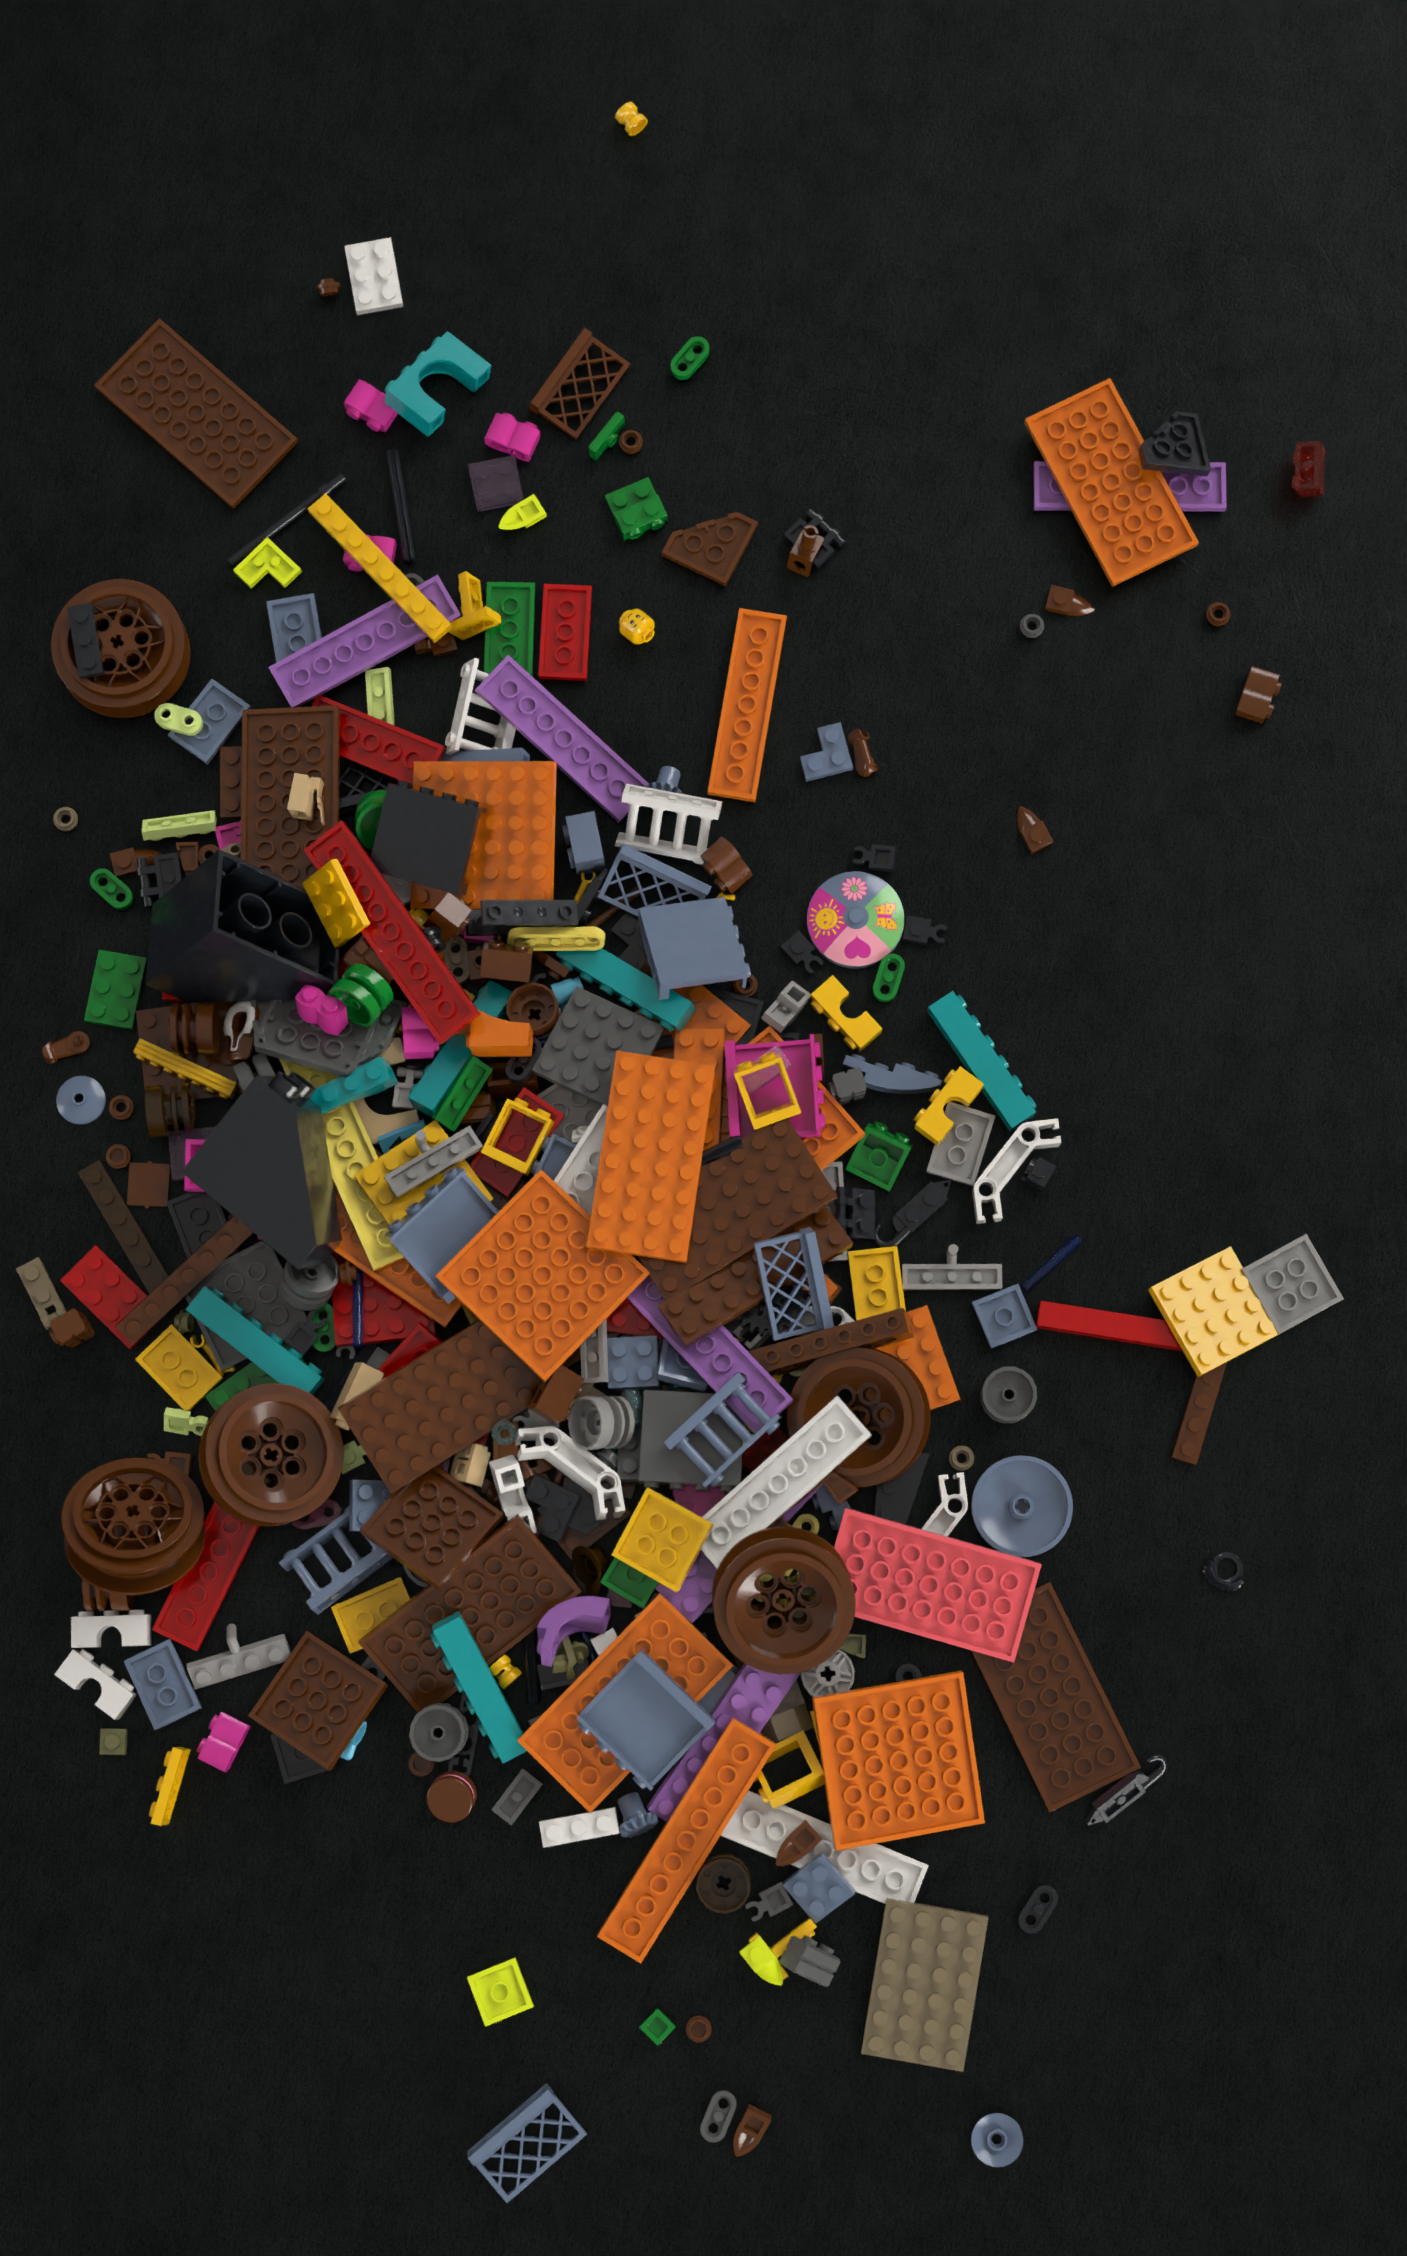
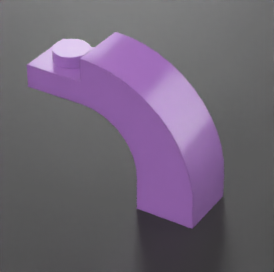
M596 1596L576 1597L563 1601L551 1608L542 1617L537 1626L539 1640L537 1653L541 1655V1664L552 1666L560 1643L570 1634L582 1631L605 1634L611 1617L610 1599Z

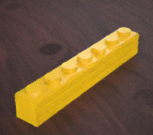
M141 1038L133 1051L137 1059L141 1061L146 1059L154 1067L158 1068V1066L164 1068V1071L170 1074L174 1072L178 1074L177 1077L186 1080V1078L192 1080V1084L198 1087L200 1085L205 1086V1090L211 1093L214 1091L218 1092L219 1096L224 1099H232L239 1086L228 1078L178 1055H174Z

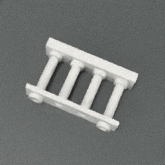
M477 658L466 662L461 669L460 676L462 677L451 732L448 733L445 740L447 755L458 752L460 748L465 750L512 748L516 729L505 718L501 716L500 723L494 725L467 715L470 702L495 710L478 694L472 693L475 679L483 682L489 675L477 670L479 663ZM467 725L493 734L496 738L495 746L490 748L463 739L464 726Z
M626 784L622 795V802L629 805L626 832H619L615 846L620 847L621 844H625L638 851L691 860L696 864L702 865L704 862L700 855L707 850L711 820H718L722 801ZM640 806L653 809L649 838L635 835ZM665 810L677 814L673 842L659 840L662 815ZM688 815L701 818L697 846L683 844Z

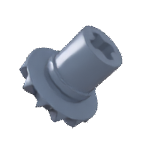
M671 766L661 767L657 781L648 784L647 788L683 794L677 788L681 773Z
M637 1792L627 1794L617 1801L624 1821L619 1827L622 1837L632 1838L633 1836L647 1833L648 1830L653 1829L659 1822L656 1813H647V1810L644 1809Z

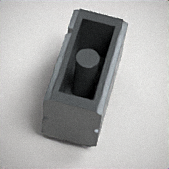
M856 1067L847 1070V1073L843 1071L833 1074L832 1082L828 1083L827 1090L842 1106L849 1104L851 1100L856 1102L864 1099L867 1087L861 1069Z
M806 1935L802 1939L792 1936L786 1946L787 1950H784L779 1960L780 1964L798 1975L828 1987L833 1978V1973L836 1972L841 1962L839 1958L833 1955L835 1950L823 1943L817 1947L818 1942Z

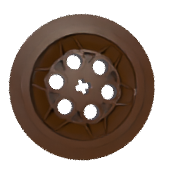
M106 580L90 585L77 593L60 612L51 638V651L55 668L70 693L86 708L107 717L132 718L156 710L159 705L168 702L179 690L187 675L190 663L191 650L188 634L174 606L158 590L134 580ZM92 603L105 675L80 679L67 607ZM128 619L133 620L129 627L122 626L124 621ZM109 624V628L106 631H98L101 625ZM148 637V641L145 644H138L140 638ZM120 642L123 643L122 647L118 646V648H115L116 644L120 645ZM133 659H139V660H140V662H139V664H138L137 666H135V667H130V666H129V663H130ZM111 663L116 664L112 671H105L107 665Z
M856 1347L815 1360L801 1374L790 1395L793 1399L787 1410V1425L790 1438L836 1396H839L842 1400V1392L848 1389L852 1393V1400L845 1404L857 1418L859 1417L858 1411L859 1413L865 1412L866 1416L863 1418L865 1422H860L870 1433L878 1431L881 1435V1441L875 1445L869 1437L832 1471L855 1487L879 1485L903 1474L913 1465L924 1449L931 1423L928 1396L915 1372L899 1358L877 1349ZM870 1387L877 1391V1397L874 1401H870L866 1397V1391ZM883 1408H888L891 1411V1419L888 1422L881 1419L880 1413Z
M278 1383L253 1386L226 1401L207 1422L199 1445L198 1461L201 1478L214 1502L227 1514L241 1522L265 1527L288 1524L319 1508L336 1487L343 1466V1441L339 1427L335 1425L336 1421L330 1418V1411L310 1393L291 1385ZM264 1425H268L273 1429V1436L271 1438L264 1435ZM286 1437L294 1440V1450H290L285 1446ZM243 1438H248L252 1442L251 1450H245L242 1447L241 1441ZM271 1452L273 1458L266 1461L264 1455ZM289 1462L295 1466L296 1471L294 1475L286 1472V1463ZM243 1463H248L252 1466L253 1472L251 1476L243 1473ZM266 1475L274 1479L273 1488H268L264 1484V1477Z
M126 1458L108 1462L84 1475L73 1486L64 1502L62 1528L68 1561L83 1580L103 1591L121 1595H140L161 1590L183 1578L194 1567L203 1551L205 1524L204 1505L201 1494L194 1482L184 1472L168 1463L148 1458Z
M771 1527L746 1536L727 1552L719 1564L713 1580L712 1603L714 1616L723 1642L738 1659L760 1671L774 1674H792L814 1668L838 1651L852 1628L855 1616V1594L846 1564L829 1542L810 1531L796 1527ZM790 1569H795L796 1571H798L797 1574L792 1577H788L785 1575L786 1571ZM764 1574L772 1576L771 1580L767 1582L761 1581L760 1577ZM807 1587L814 1589L809 1595L801 1593ZM785 1593L786 1598L780 1599L779 1594ZM756 1597L764 1599L759 1605L751 1603ZM796 1611L805 1612V1615L801 1618L793 1616ZM771 1616L780 1617L779 1621L775 1623L768 1621Z

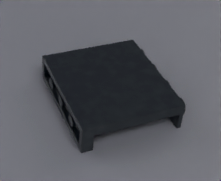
M398 780L397 784L388 783L370 857L380 873L456 895H466L468 885L463 884L471 849L480 813L486 812L487 809L479 807L480 802L465 799V802L457 801V796L443 792L442 796L435 795V790L420 786L419 790L411 788L412 783Z

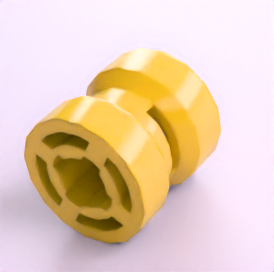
M633 102L624 104L615 115L616 120L620 124L625 125V130L630 136L641 132L648 122L643 114L637 112L638 109Z
M506 1654L489 1668L493 1676L499 1680L498 1684L503 1690L522 1674L518 1667H513L511 1659Z

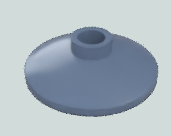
M76 1076L67 1080L60 1087L56 1099L57 1108L67 1121L79 1125L88 1124L102 1114L106 1104V1095L103 1087L95 1079L87 1076ZM83 1095V1101L77 1103L75 1101L76 1096Z
M992 2113L982 2117L976 2123L971 2135V2144L975 2155L983 2163L992 2167H1003L1014 2162L1020 2155L1023 2147V2134L1014 2119L1005 2114ZM995 2134L1001 2136V2141L997 2144L992 2142V2136Z

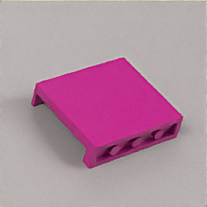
M810 1034V1039L757 1044L736 1045L735 1041H724L730 1138L740 1136L743 1139L756 1131L753 1128L733 1070L737 1069V1065L742 1062L751 1061V1063L760 1061L762 1055L774 1052L775 1055L780 1053L801 1110L800 1114L788 1118L800 1138L821 1137V1128H825V1115L820 1113L819 1105L824 1104L823 1089L818 1090V1081H822V1068L817 1066L816 1057H821L820 1042H815L814 1034ZM777 1064L742 1076L755 1114L791 1102Z

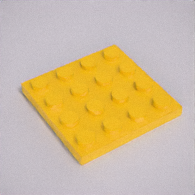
M435 1120L421 1129L425 1132V1140L430 1148L449 1138ZM415 1134L354 1174L355 1180L388 1226L397 1219L401 1220L407 1214L406 1210L413 1203H419L426 1197L424 1195L425 1192L433 1185L438 1186L444 1180V1174L451 1168L456 1169L460 1167L466 1171L465 1174L490 1202L494 1199L465 1159L396 1199L384 1180V1176L422 1154L415 1143Z
M1231 1247L1148 1289L1198 1377L1278 1335L1273 1322L1268 1317L1248 1279L1241 1270L1243 1267Z

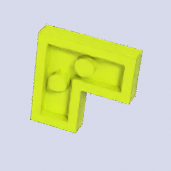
M268 537L233 569L234 573L251 589L267 573L286 588L302 572Z

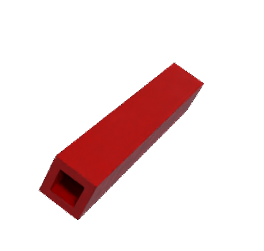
M1040 1301L1038 1304L1035 1325L1039 1329L1183 1351L1165 1320Z

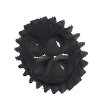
M797 1282L790 1284L789 1287L793 1290ZM801 1285L794 1298L804 1304L806 1300L802 1298L809 1296V1291L802 1290L805 1287ZM777 1292L773 1297L774 1299L771 1300L772 1306L781 1309L787 1297ZM764 1301L735 1318V1321L743 1319L741 1323L742 1328L750 1325L751 1334L756 1329H759L760 1337L764 1335L765 1331H769V1335L772 1337L766 1305L761 1316L757 1315ZM791 1301L784 1313L795 1319L801 1306ZM781 1316L776 1324L778 1332H783V1327L788 1329L792 1321Z

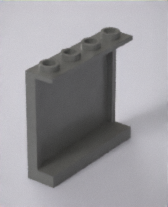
M644 1390L639 1484H644V1488L659 1489V1485H668L670 1490H684L685 1486L695 1487V1491L708 1492L710 1488H720V1492L730 1493L741 1483L742 1454L721 1473L724 1478L716 1486L712 1487L709 1484L705 1488L702 1483L708 1478L681 1449L678 1450L674 1447L670 1450L663 1443L715 1393ZM726 1405L725 1407L744 1426V1422ZM711 1412L705 1418L708 1421L707 1425L733 1453L743 1446V1440L719 1414L715 1415ZM693 1429L687 1435L690 1439L688 1442L715 1471L726 1462V1459L700 1431L696 1432Z

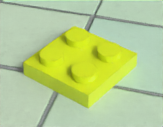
M516 1957L467 1977L485 2027L534 2007Z

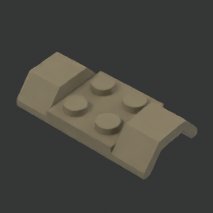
M733 1654L737 1667L741 1669L744 1662ZM797 1680L761 1730L762 1734L773 1742H778L801 1731L814 1728Z

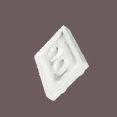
M391 238L346 245L345 252L357 315L404 307Z

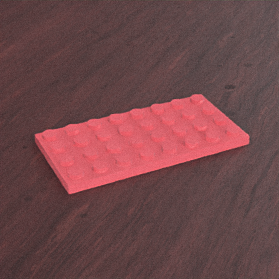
M845 1507L834 1548L842 1557L849 1571L855 1594L854 1617L1010 1662L1015 1661L1041 1563Z

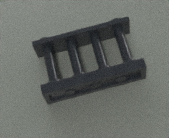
M481 900V910H471L467 916L470 921L466 925V936H508L509 931L516 927L578 925L577 900Z

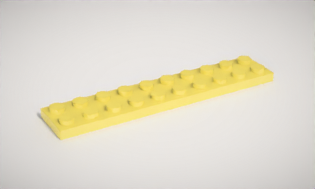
M279 1059L287 1076L291 1072H295L311 1083L315 1089L340 1077ZM348 1103L322 1115L332 1179L373 1271L404 1258L385 1237V1234L388 1232V1224L354 1178V1174L378 1159L354 1103Z

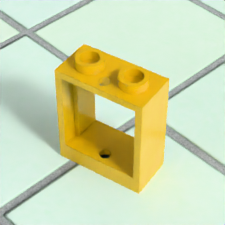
M774 1052L764 1054L760 1057V1061L754 1063L745 1061L738 1064L737 1069L733 1070L754 1130L801 1113L780 1053L776 1055ZM777 1064L791 1102L755 1114L742 1076Z
M516 1097L514 1101L507 1098L481 1153L529 1176L542 1145L555 1122L549 1119L551 1114L539 1108L535 1112L527 1108L529 1105L527 1102ZM513 1110L544 1124L526 1163L494 1148Z
M804 1731L777 1743L765 1764L800 1747L812 1773L773 1793L762 1770L754 1781H760L763 1788L758 1789L764 1803L770 1802L773 1810L825 1784L824 1771Z

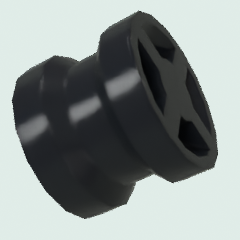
M431 926L422 930L437 953L442 952L446 948L445 941L440 937L442 932L438 926Z

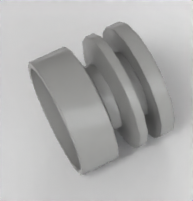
M583 1396L578 1398L571 1406L568 1417L569 1433L574 1444L580 1449H619L629 1443L634 1433L635 1419L633 1409L624 1397Z
M838 1649L836 1653L822 1664L801 1672L800 1677L803 1687L811 1696L816 1697L849 1691L854 1682L855 1671L849 1657ZM826 1666H829V1669L835 1672V1676H832L829 1682L820 1675L821 1672L825 1671Z

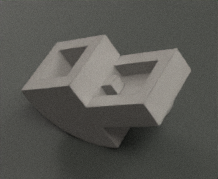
M792 980L779 994L775 1002L764 1012L761 1019L781 1033L795 1020L810 999L811 994Z

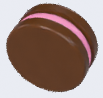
M444 1772L435 1778L427 1792L428 1808L436 1818L444 1822L461 1821L468 1816L476 1802V1787L472 1780L461 1772Z

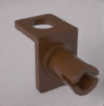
M808 525L804 527L790 551L787 563L788 569L806 577L809 576L813 560L824 542V538L818 535V529L815 526ZM794 561L801 562L805 568L796 566Z

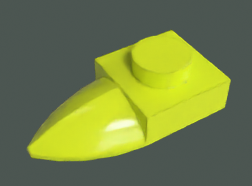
M533 494L511 507L502 517L498 527L504 530L519 529L524 526L528 528L547 517Z
M760 1935L739 1951L753 1971L762 1979L774 1985L781 1986L783 1984L780 1963Z

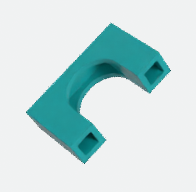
M447 331L442 337L438 336L426 352L422 351L411 366H406L402 370L400 377L395 381L391 380L387 384L384 403L429 437L444 422L445 408L422 390L419 384L420 381L430 374L443 373L454 377L475 393L489 379L491 364Z

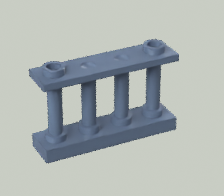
M740 1372L730 1379L663 1442L670 1450L674 1447L678 1450L681 1449L708 1478L702 1483L705 1488L709 1484L712 1487L716 1486L724 1478L721 1473L765 1432L770 1435L780 1426L778 1420L781 1416L777 1413L771 1419L744 1390L745 1386L742 1383L746 1379ZM730 1395L733 1397L737 1396L764 1425L755 1435L752 1436L725 1407L727 1404L724 1400ZM711 1412L715 1415L719 1414L745 1442L735 1453L707 1425L708 1421L705 1418ZM693 1429L696 1432L700 1431L726 1459V1462L716 1471L688 1442L690 1439L687 1435Z
M350 1505L341 1516L297 1549L288 1551L279 1562L287 1572L294 1568L311 1593V1598L306 1601L307 1604L318 1615L393 1559L391 1555L369 1539L367 1541L372 1546V1552L365 1557L359 1556L342 1532L349 1527ZM335 1538L352 1562L351 1568L344 1573L339 1572L322 1548L323 1545ZM313 1553L332 1578L331 1583L324 1588H319L302 1563Z

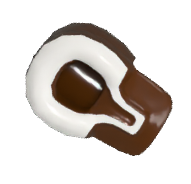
M251 1001L235 1003L225 1017L223 1031L225 1037L229 1040L227 1059L231 1062L234 1060H247L251 1055L253 1047H255L252 1021L257 1020L258 1022L260 1011L257 1005L256 1008L251 1006Z

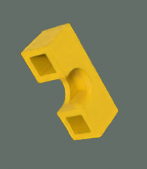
M832 975L811 994L810 999L812 1002L810 1004L818 1014L824 1013L829 1019L827 1021L828 1025L835 1032L840 1031L845 1036L843 1040L850 1049L854 1050L856 1048L861 1052L882 1033V1028L867 1011L854 1019L847 1018L841 1013L840 1006L848 999L849 992Z
M961 1066L957 1071L952 1069L944 1079V1082L947 1083L941 1091L937 1089L929 1099L932 1102L927 1110L922 1108L914 1118L917 1122L914 1129L937 1146H939L954 1125V1122L944 1114L943 1107L950 1101H958L968 1108L984 1086V1083Z

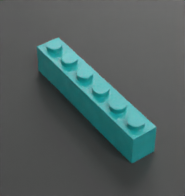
M602 948L596 951H557L556 956L561 961L560 963L570 969V972L574 969L580 973L579 977L587 983L592 984L594 981L600 985L599 989L607 995L611 996L614 993L619 996V1001L627 1007L631 1008L634 1005L639 1008L641 1015L649 1020L652 1018L660 1021L659 1025L665 1027V1030L669 1032L676 1030L680 1033L696 1010L691 1001L671 989L669 999L659 1000L653 978Z
M489 980L487 985L479 990L477 999L473 1004L478 1010L492 1017L507 1020L506 1004L512 991ZM454 1035L445 1045L443 1044L439 1048L432 1064L427 1065L418 1084L413 1085L409 1092L408 1098L413 1108L430 1117L434 1115L470 1055L472 1056L470 1048L466 1047V1035Z
M952 991L930 1005L927 1012L967 1071L984 1083L981 1091L1009 1132L1034 1117L1037 1106L1029 1095L1025 1096L1021 1088L1023 1086L1016 1075L1011 1076L1006 1069L1009 1065L1002 1055L998 1056L993 1050L995 1045L988 1035L984 1036L979 1029L981 1025L974 1015L970 1016L966 1011L967 1004L962 996H956Z
M205 1286L186 1308L190 1314L280 1384L300 1388L311 1395L315 1393L324 1381L319 1376L322 1373L319 1368L311 1362L308 1366L301 1362L300 1359L303 1357L292 1347L288 1351L281 1346L283 1340L272 1332L269 1336L261 1330L263 1325L256 1319L251 1317L250 1320H247L242 1316L244 1310L234 1302L230 1305L224 1302L222 1299L225 1295L215 1287H212L211 1290Z
M458 1611L433 1624V1633L430 1634L436 1648L441 1647L445 1655L442 1656V1659L448 1670H454L457 1676L454 1678V1682L459 1692L465 1691L468 1700L465 1702L471 1714L476 1713L479 1717L480 1722L477 1725L483 1737L489 1736L492 1742L489 1744V1748L494 1758L500 1757L502 1763H505L526 1752L527 1750L517 1741L524 1733L460 1612Z

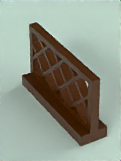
M584 328L533 398L529 410L536 415L539 413L577 440L628 369L630 363L594 338L592 332ZM591 345H594L601 351L602 358L589 360L587 351ZM616 361L622 365V368L618 373L608 374L606 362ZM603 362L605 374L592 376L590 364ZM586 365L588 377L575 378V367ZM606 379L607 389L602 392H595L593 380ZM589 381L591 393L578 395L576 383ZM573 383L575 395L562 397L560 389L562 385ZM592 397L594 404L592 410L581 411L579 399ZM576 400L578 412L565 414L563 401ZM559 402L561 414L551 415L545 410L549 403ZM582 415H587V417L583 421ZM579 416L580 426L576 432L567 426L566 418Z

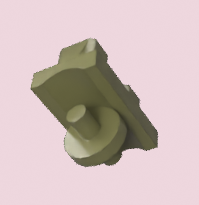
M569 1636L564 1638L556 1652L558 1656H555L551 1666L552 1673L565 1672L567 1679H575L573 1666L576 1662L578 1664L584 1663V1660L589 1655L588 1646L578 1641L572 1642L571 1645Z

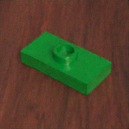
M616 412L588 446L589 456L597 461L608 446L612 447L617 441V434L625 426V418L621 413Z

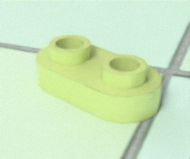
M170 703L161 704L155 710V720L164 729L194 736L203 728V720L200 714L194 710ZM168 711L171 713L168 718H163L164 712ZM188 718L194 719L190 725L185 723Z

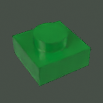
M657 2008L639 2028L658 2046L676 2026Z

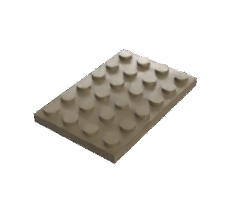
M886 1898L861 2054L963 2072L988 1915Z

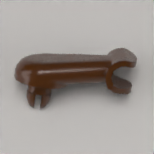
M860 729L853 730L847 738L849 743L853 745L855 768L859 775L868 777L871 773L878 770L873 757L870 756L866 741L870 736L866 731L861 732Z
M76 1031L55 1043L48 1042L42 1048L43 1057L48 1064H53L59 1058L81 1054L89 1048V1037L84 1032Z

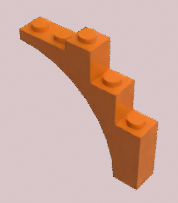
M442 951V952H440V953H438V954H439V956L441 957V959L444 961V955H443V951ZM478 1010L481 1015L455 1034L466 1035V1047L470 1048L472 1056L475 1057L532 1056L533 1031L530 1023L510 1022L492 1017Z

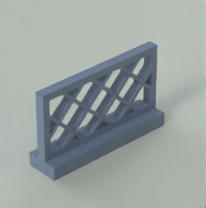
M621 844L597 897L638 916L639 908H631L627 897L640 893L644 903V907L641 908L661 903L666 905L665 902L678 898L679 902L682 903L681 896L689 893L699 897L698 900H704L712 886L625 844ZM620 860L630 864L633 874L622 878L619 877L617 866ZM634 866L642 871L636 872ZM648 872L652 874L655 884L642 889L637 875ZM614 873H615V876H616L617 879L614 880V881H611V879H612V877H613V875H614ZM634 877L639 890L625 894L621 881ZM656 877H658V878H660V879H662V880H664V881L658 883ZM618 882L623 896L612 899L604 895L608 885ZM670 883L674 885L677 895L663 899L659 886ZM656 887L661 901L647 905L643 891ZM678 887L686 892L680 894ZM624 898V901H625V904H626V905H624V904L618 902V900H621V899Z
M807 1227L800 1229L799 1232L753 1243L773 1340L834 1327L815 1231ZM798 1239L800 1248L795 1256L784 1250L789 1241ZM773 1246L778 1250L769 1262L762 1257L761 1248ZM781 1253L792 1258L785 1271L774 1265ZM796 1261L802 1264L805 1270L799 1280L789 1274ZM772 1267L782 1273L775 1286L767 1281V1275ZM786 1277L797 1282L790 1295L779 1289ZM801 1285L808 1289L810 1294L804 1304L794 1298ZM777 1292L787 1297L780 1310L772 1306L771 1301ZM791 1301L802 1306L795 1319L784 1313ZM806 1310L814 1314L815 1324L804 1326L799 1322ZM781 1316L792 1321L787 1331L778 1333L776 1324Z
M546 2083L467 2151V2157L480 2170L505 2202L508 2203L584 2138L587 2133ZM552 2103L560 2110L559 2120L544 2119L545 2109ZM563 2115H564L568 2120H562ZM529 2123H540L539 2137L524 2136L525 2126ZM543 2125H558L557 2138L542 2137ZM562 2125L573 2126L578 2131L572 2139H561ZM521 2131V2136H517L516 2134ZM509 2140H520L519 2154L504 2153L505 2144ZM523 2142H538L537 2155L522 2154ZM542 2142L557 2143L556 2152L552 2156H541ZM501 2148V2153H495ZM489 2157L500 2158L499 2171H488L482 2163ZM503 2158L518 2159L517 2173L502 2172ZM522 2159L537 2160L536 2170L531 2174L521 2173ZM493 2176H498V2182ZM502 2177H517L516 2187L507 2194L501 2187Z

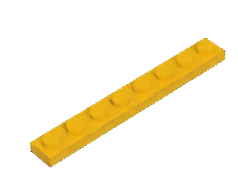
M326 493L308 508L309 513L434 643L453 628L452 624Z

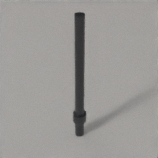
M340 473L328 483H322L316 488L317 491L228 557L227 560L233 567L249 555L267 537L270 539L306 512L325 493L331 496L333 494L332 491L346 481L345 477Z

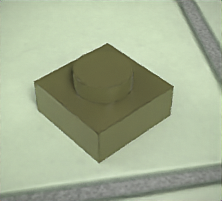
M102 1728L100 1731L99 1754L127 1755L128 1729Z

